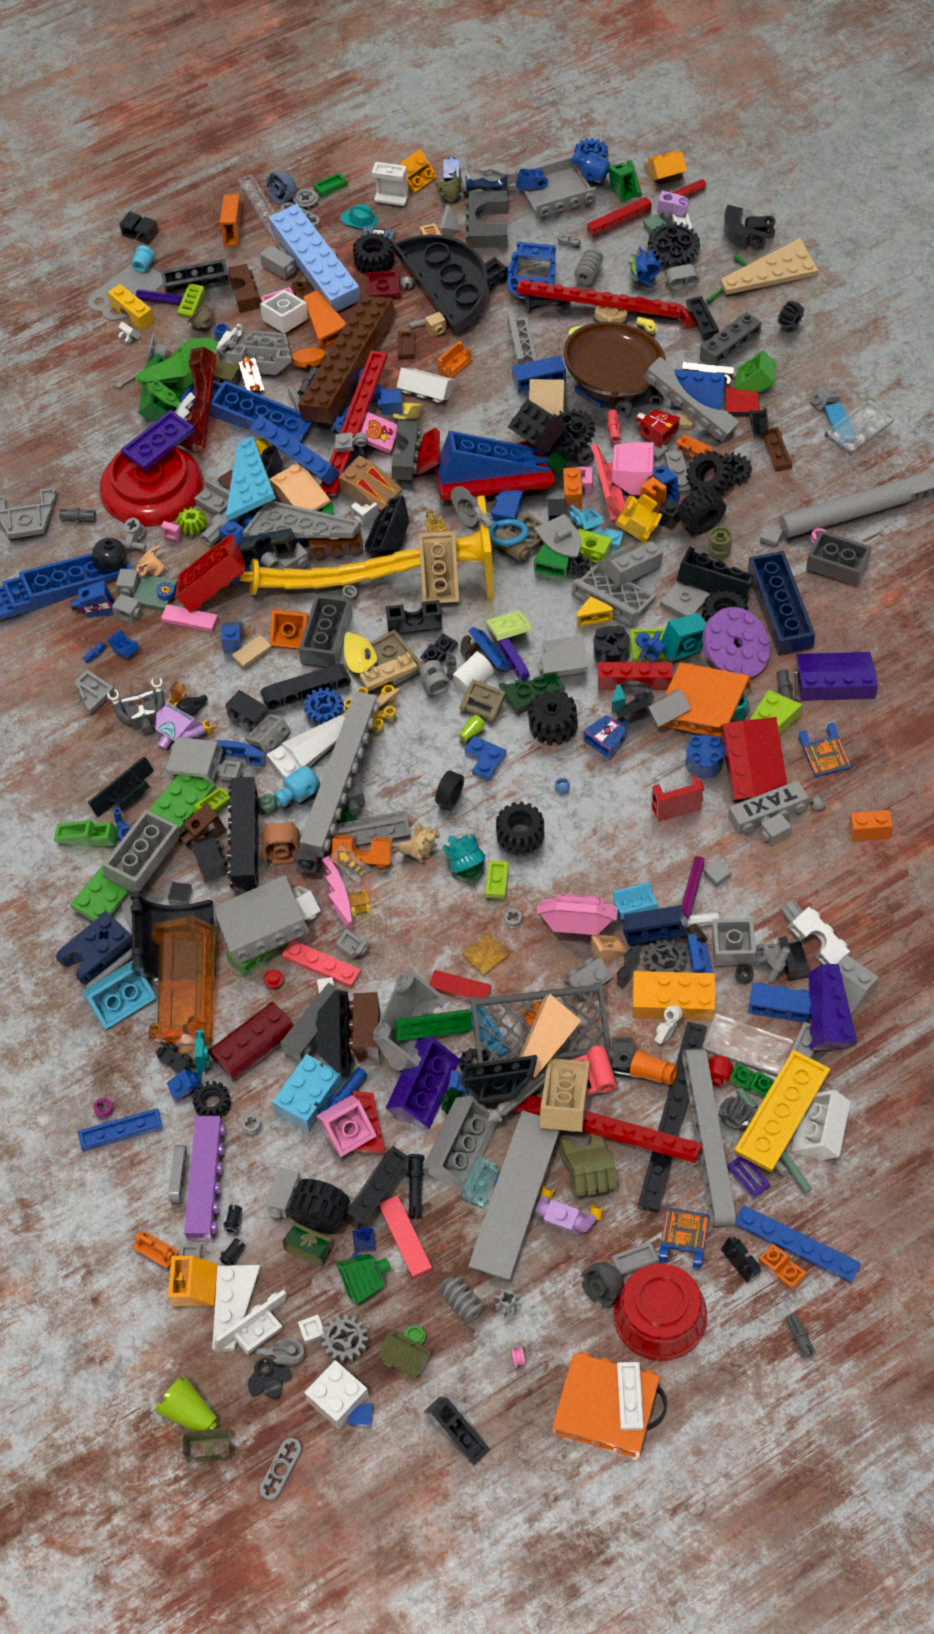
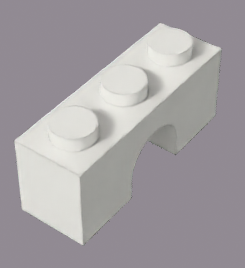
M810 907L803 910L787 925L800 941L810 934L819 938L821 948L814 956L821 964H837L845 954L850 952L847 949V944L842 939H838L831 926L825 924L820 919L819 913Z

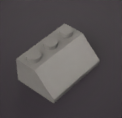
M653 541L641 542L598 561L597 566L617 587H620L660 568L664 552Z

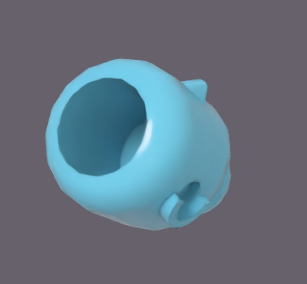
M302 766L283 779L284 789L277 790L274 793V798L281 807L287 806L290 800L298 803L302 802L319 790L320 781L311 768Z

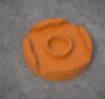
M304 348L292 355L293 363L302 368L307 367V365H311V367L321 365L326 357L324 350L319 348Z

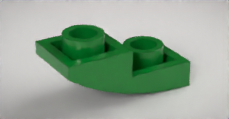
M737 1062L733 1067L729 1083L738 1088H743L750 1094L765 1098L775 1080L760 1071L755 1073Z

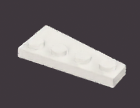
M260 1265L217 1266L213 1352L236 1351L238 1343L235 1339L219 1350H216L214 1348L215 1336L221 1330H227L232 1327L238 1318H244L247 1314L249 1302L255 1290V1283L261 1270Z

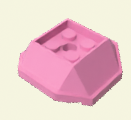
M561 893L556 895L555 898L540 901L537 905L536 914H541L553 932L598 935L612 920L617 921L618 908L613 904L605 903V899L602 897Z

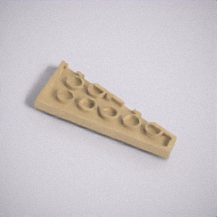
M801 238L721 278L720 285L727 295L817 276L818 269Z

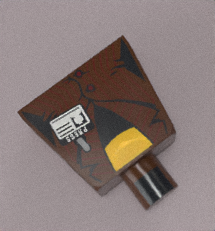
M206 803L185 822L184 825L189 832L180 839L188 848L191 845V841L212 834L214 839H217L226 833L227 830L218 815Z

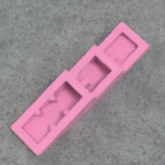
M327 856L322 859L323 869L328 875L325 879L327 888L331 892L328 894L330 905L346 928L352 932L353 924L347 892L337 868L330 857Z

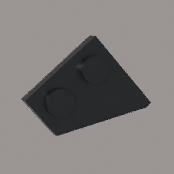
M643 691L637 694L632 701L617 710L618 719L652 705L654 700L652 691L649 693Z

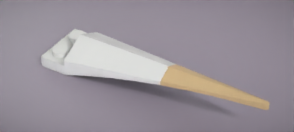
M400 688L378 697L377 703L379 707L400 692ZM347 712L283 742L282 746L266 754L268 761L283 779L302 766L310 768L336 744Z

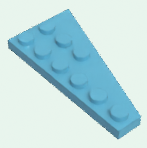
M253 436L237 443L226 511L228 521L276 499Z

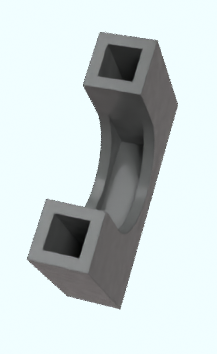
M507 190L469 191V198H466V208H469L466 209V219H469L466 220V230H469L466 232V241H469V245L472 248L508 247L507 224H485L478 220L487 214H508Z

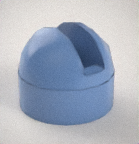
M557 779L555 791L559 794L568 793L570 790L568 779Z

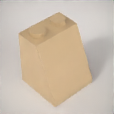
M530 379L529 400L552 415L556 414L558 416L560 410L564 413V380Z

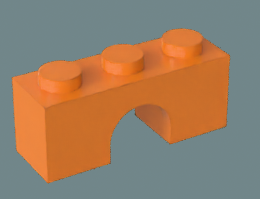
M335 834L333 837L332 861L337 862L339 865H347L352 859L357 862L356 865L360 864L361 866L375 864L376 867H387L392 862L393 838L373 837L371 849L360 851L355 846V836ZM338 851H351L349 853L351 859L347 863L343 861L339 863Z

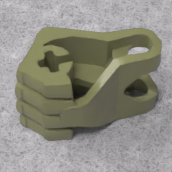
M590 1133L588 1146L586 1147L574 1145L570 1137L560 1138L559 1152L565 1167L571 1175L570 1189L573 1195H593L596 1192L604 1193L607 1192V1189L614 1190L618 1188L615 1162L601 1136Z

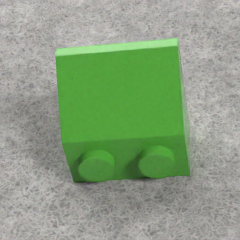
M762 350L737 368L735 388L737 390L759 392L770 388L775 381L776 362Z

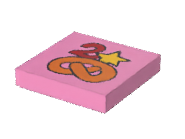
M367 412L361 432L365 433L368 437L367 445L390 454L396 437L397 424Z

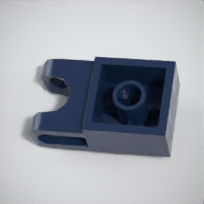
M106 911L57 952L56 960L63 966L81 961L82 964L76 970V978L81 984H87L132 948V934Z

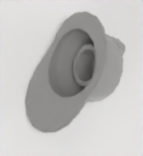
M461 486L455 487L451 492L452 503L460 521L464 525L472 527L478 522L473 513V508L478 506L477 498L472 496L466 488Z

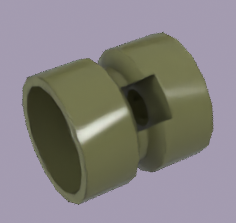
M722 526L715 527L709 533L708 554L715 560H724L730 556L732 532L728 528Z

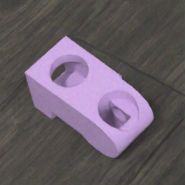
M661 191L657 212L669 211L682 216L686 214L689 200L678 194Z

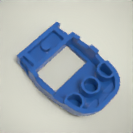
M517 242V251L513 252L511 263L508 265L507 284L512 296L525 299L524 294L516 293L519 280L527 279L531 282H545L552 285L556 271V245ZM519 259L550 262L548 279L516 276ZM527 295L529 298H532V299L544 298V297H537V296Z

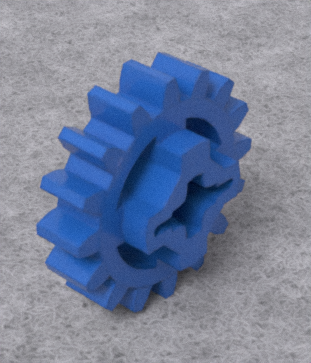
M585 138V141L580 140V144H576V148H574V153L576 150L583 151L585 156L590 152H594L605 159L608 156V146L605 145L604 141L600 142V139L595 141L594 138H591V140Z
M328 687L325 691H322V688H319V692L312 690L313 695L307 694V700H304V713H306L307 719L311 718L312 723L317 720L318 724L321 725L322 721L327 722L340 716V712H344L343 699H341L340 693L336 694L335 689L331 692Z

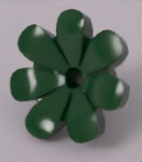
M448 1089L446 1096L442 1095L439 1101L443 1104L442 1110L447 1115L456 1097L461 1095L460 1090Z

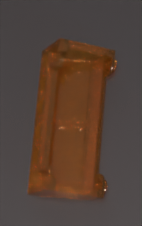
M194 916L153 923L152 939L160 946L157 1022L151 1023L149 1027V1040L156 1043L160 1041L168 1043L170 1041L174 1044H194L196 1030H204L205 1041L210 1043L213 1039L215 926Z

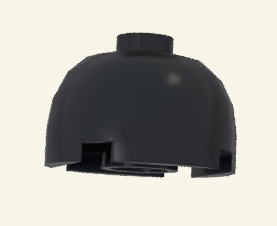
M114 538L99 540L92 549L93 565L104 573H110V571L114 570L116 572L120 571L127 564L125 546Z

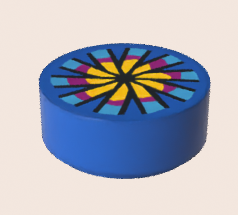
M164 582L157 586L156 591L160 599L169 600L174 597L175 589L171 583Z

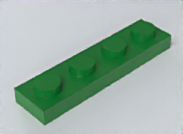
M469 1009L395 1019L394 1039L402 1041L471 1031L472 1013Z

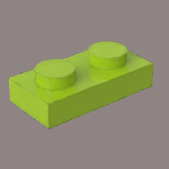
M489 860L485 898L505 899L508 862Z

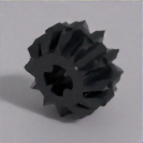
M793 300L788 301L783 306V309L780 310L778 323L784 329L794 330L804 316L803 306Z

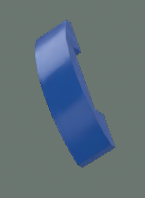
M213 740L217 741L223 749V757L245 758L246 764L265 767L266 765L264 753L253 746L236 741Z

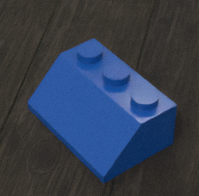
M674 369L680 385L692 398L707 407L722 410L725 373ZM671 401L670 409H680Z

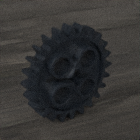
M669 221L667 226L662 223L661 228L656 226V230H652V234H649L647 246L648 251L651 252L653 250L656 260H663L665 267L671 264L672 268L675 264L677 266H680L681 263L686 265V262L692 263V259H696L700 249V238H698V233H694V228L689 229V225L684 227L683 222L677 225L676 221L674 225H671Z
M573 408L571 412L566 409L565 413L560 410L558 416L553 414L567 426L549 450V454L556 452L561 457L564 454L569 457L570 453L576 455L577 450L582 452V447L587 448V442L592 443L591 438L595 437L594 432L596 429L591 415H588L586 411L582 413V410L579 409L576 412L575 408Z

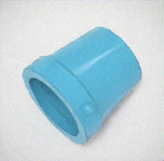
M144 245L138 246L134 252L131 266L138 272H145L155 260L156 255L154 251Z

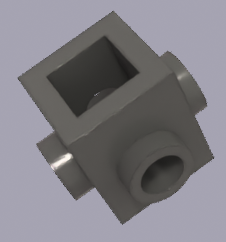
M612 1037V1048H609V1060H613V1067H617L620 1070L629 1069L632 1059L638 1051V1048H634L633 1037Z

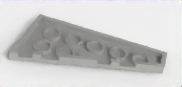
M271 500L262 505L242 534L243 537L291 528L295 538H354L361 528L360 521Z

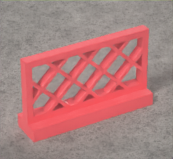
M596 443L592 445L611 521L615 524L624 506L625 498L622 488L612 482L613 462L607 463Z

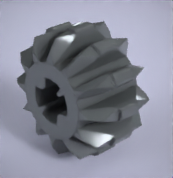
M729 1097L725 1098L721 1103L718 1116L728 1126L744 1130L749 1126L755 1111L745 1101Z

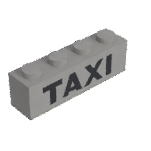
M795 781L730 806L728 818L738 835L749 833L755 828L760 827L762 822L779 813L784 818H787L794 813L803 812L808 807L809 797L800 782Z

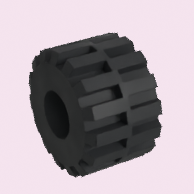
M546 690L543 695L538 693L535 695V700L532 699L530 701V707H528L529 728L534 738L538 737V742L543 743L547 741V745L557 742V745H560L562 740L567 742L571 739L570 735H575L576 728H578L577 707L574 704V699L568 697V693L563 691L560 694L559 690H554L553 692Z
M301 1179L296 1186L287 1213L296 1223L313 1231L334 1234L340 1229L350 1199H348L347 1194L332 1184L316 1179Z

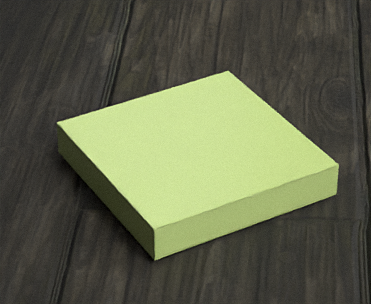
M520 610L486 621L488 629L497 641L532 630L531 624Z

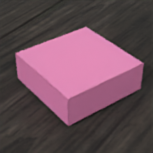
M164 521L161 525L163 536L180 541L182 538L180 526Z

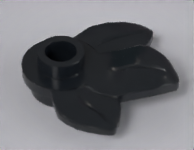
M270 1358L259 1359L254 1365V1373L248 1379L249 1393L254 1397L263 1391L269 1398L278 1399L282 1392L281 1382L291 1379L290 1372L286 1366L275 1364ZM263 1367H269L268 1372L264 1373L261 1370Z

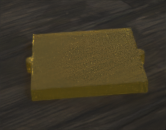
M487 933L465 950L462 955L471 963V967H475L485 976L509 957L510 953L501 946L500 941L497 942Z

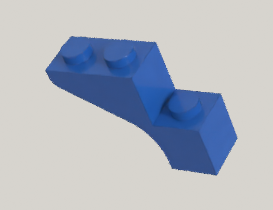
M363 368L361 369V371H360V373H359V379H358V381H357V383H356V386H358V384H359L360 378H361L362 373H363V370H364ZM378 384L371 404L378 403V408L382 409L383 415L403 414L401 390H388Z

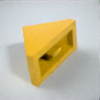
M591 596L577 612V627L613 621V608Z

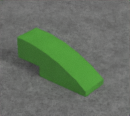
M91 820L61 823L57 824L54 841L87 847L115 846L118 829L112 822L94 824Z

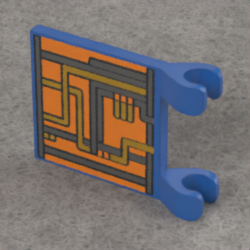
M835 723L827 725L826 732L829 737L810 742L807 731L799 732V743L804 749L815 778L851 769V764L838 736Z
M667 1207L659 1251V1262H667L670 1248L693 1252V1268L701 1269L709 1214Z

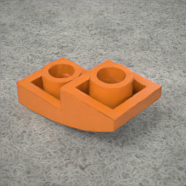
M774 1244L758 1258L770 1273L792 1291L807 1277V1273L790 1261L789 1255Z

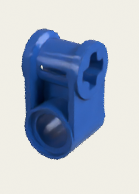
M523 168L519 170L516 187L520 190L543 189L548 185V179L543 176L544 173L540 168Z

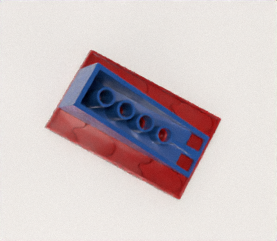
M449 430L440 452V464L434 466L440 500H451L452 490L460 486L466 488L472 496H490L504 491L519 490L524 492L526 489L549 488L553 486L555 480L552 469L546 463L549 458L548 453L545 454L529 442L511 443Z

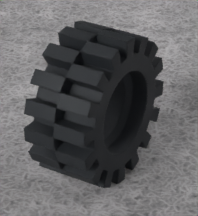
M206 1081V1086L200 1084V1089L196 1088L195 1094L192 1096L196 1113L199 1116H220L222 1119L221 1115L226 1116V1110L230 1111L231 1099L227 1087H223L221 1082L217 1085L216 1081H212V1084ZM216 1095L220 1098L219 1103L215 1106L208 1107L204 1104V1100L208 1096Z

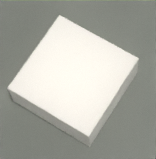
M319 1315L298 1322L305 1344L320 1339L321 1334H325Z

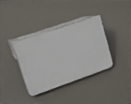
M676 689L652 702V705L645 707L647 712L652 714L657 726H661L691 709L681 689Z

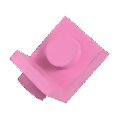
M581 467L582 487H585V495H592L593 467Z

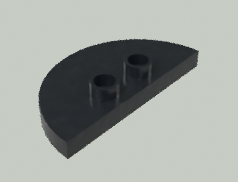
M419 235L393 243L394 252L436 310L440 311L447 325L454 334L464 330L479 316L487 302L489 280L484 261L475 249L461 240L444 235Z

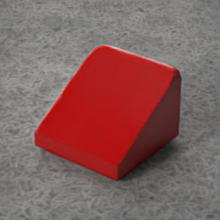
M681 306L680 319L686 329L697 327L691 313L684 306Z

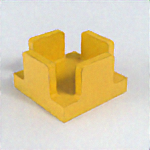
M645 494L639 499L629 496L615 525L640 541L646 542L650 533L657 527L662 516L661 513L653 510L658 503Z

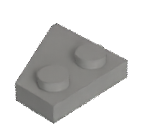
M86 670L75 680V685L89 714H92L108 699V692L110 696L114 693L113 686L89 670Z

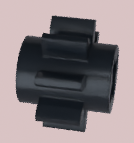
M581 554L577 558H573V561L569 560V573H573L576 577L584 576L586 571L590 570L589 558H585Z

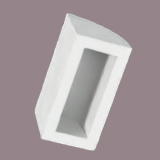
M477 651L453 674L454 686L466 693L472 679L485 683L494 674L492 665Z

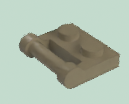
M472 679L459 710L471 712L494 723L507 693ZM473 700L492 709L488 712L469 703Z

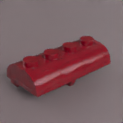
M270 1002L217 1044L209 1048L208 1054L232 1081L234 1079L237 1080L280 1047V1042L294 1025L274 1002Z

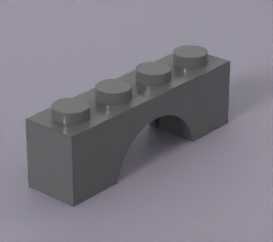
M398 420L396 445L403 447L405 450L393 454L392 479L413 480V473H417V463L415 462H418L419 453L416 450L420 449V440L418 439H421V429H418L417 421Z

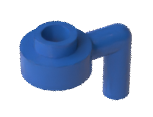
M116 807L113 813L115 823L119 828L118 839L121 842L132 825L124 823L121 809Z

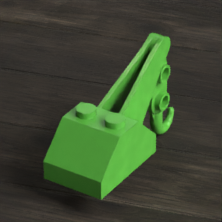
M190 338L186 343L182 342L169 359L140 371L136 375L135 380L139 385H147L148 391L163 403L177 408L181 402L175 393L163 384L174 383L176 388L184 392L198 377L218 346V343L212 338Z

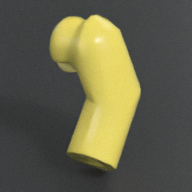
M637 318L636 325L643 326L649 334L656 332L657 327L653 320Z

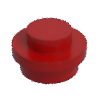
M270 970L265 973L263 980L268 988L277 989L282 985L284 978L280 971Z

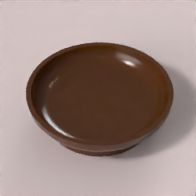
M595 322L584 325L575 330L567 338L564 345L565 365L581 389L595 398L610 402H618L620 399L631 400L648 391L653 386L643 378L645 373L659 357L666 361L662 347L651 335L639 328L619 322Z

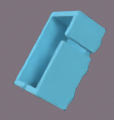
M306 1054L273 1100L274 1112L310 1132L318 1120L316 1117L319 1114L318 1112L326 1107L330 1102L329 1098L335 1095L343 1084L341 1073H337L326 1064L322 1066L321 1061Z

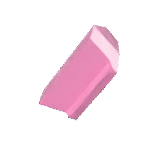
M633 442L614 445L612 482L630 495H640V486L647 481L649 476L654 475V443Z

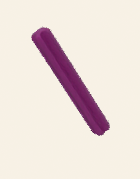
M699 856L694 857L681 904L687 919L690 918L705 859Z

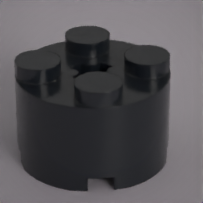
M607 626L596 630L593 639V656L597 663L625 662L629 659L630 636L623 626Z

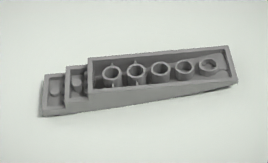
M523 1110L521 1112L468 1268L510 1281L560 1133V1130L540 1128L539 1115Z

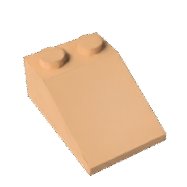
M299 463L290 466L269 479L276 498L282 503L314 511L330 503V499L310 473Z

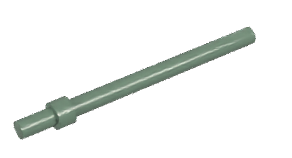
M743 1088L738 1089L736 1093L742 1101L751 1105L755 1115L758 1105L753 1099H750ZM785 1150L781 1156L782 1161L805 1194L809 1193L812 1188Z

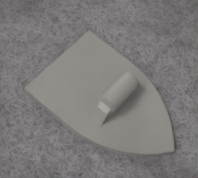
M565 514L534 528L538 536L552 551L567 557H578L581 547L580 535Z

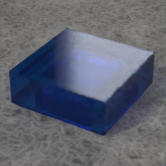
M373 1228L352 1231L355 1254L376 1251Z

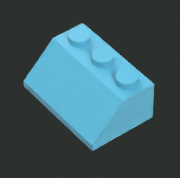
M133 961L81 992L90 1010L105 1030L156 999L147 980L136 975L135 971L132 970Z

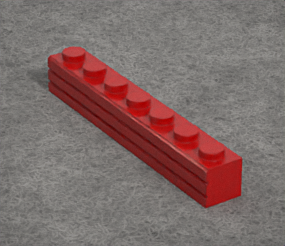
M647 197L635 201L587 223V231L592 237L650 211L652 202Z

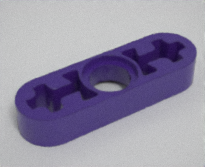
M509 638L497 641L502 655L511 665V669L518 680L528 679L530 677L529 671Z

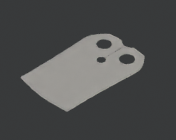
M130 264L94 291L89 297L88 306L94 311H102L103 316L110 320L125 318L129 316L126 311L118 315L110 313L113 307L110 306L107 292L118 284L123 285L135 296L138 289L155 292L163 285L162 275L150 266L145 272H138ZM98 298L105 300L102 305H96L94 302Z

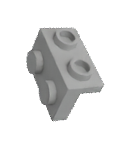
M591 956L582 962L583 966L579 969L575 967L566 973L567 977L563 981L565 983L568 982L571 987L594 985L596 982L604 984L613 977L601 957L593 958ZM576 995L578 999H582L581 995Z

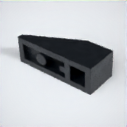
M438 1397L424 1411L436 1428L472 1465L490 1450L447 1397Z

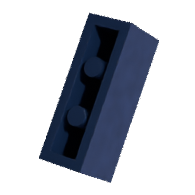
M682 905L624 914L623 932L628 945L686 936L687 918Z

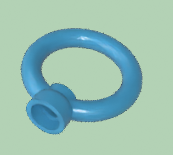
M490 519L494 522V525L489 527L490 542L494 545L513 546L522 542L528 536V527L520 520L504 519L496 522ZM515 526L521 529V533L511 539H499L493 535V533H496L501 527Z

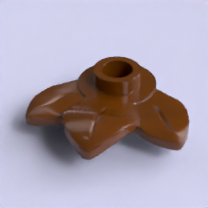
M308 280L304 282L294 281L291 285L294 295L303 301L304 296L315 291Z

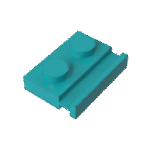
M196 1030L194 1058L199 1075H206V1067H210V1055H208L204 1030Z

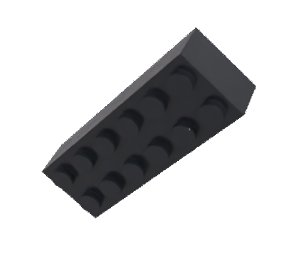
M255 777L232 778V784L228 786L231 802H228V812L230 813V818H228V829H230L228 846H230V850H228L227 856L230 867H227L228 879H230V889H234L235 896L259 887V796Z

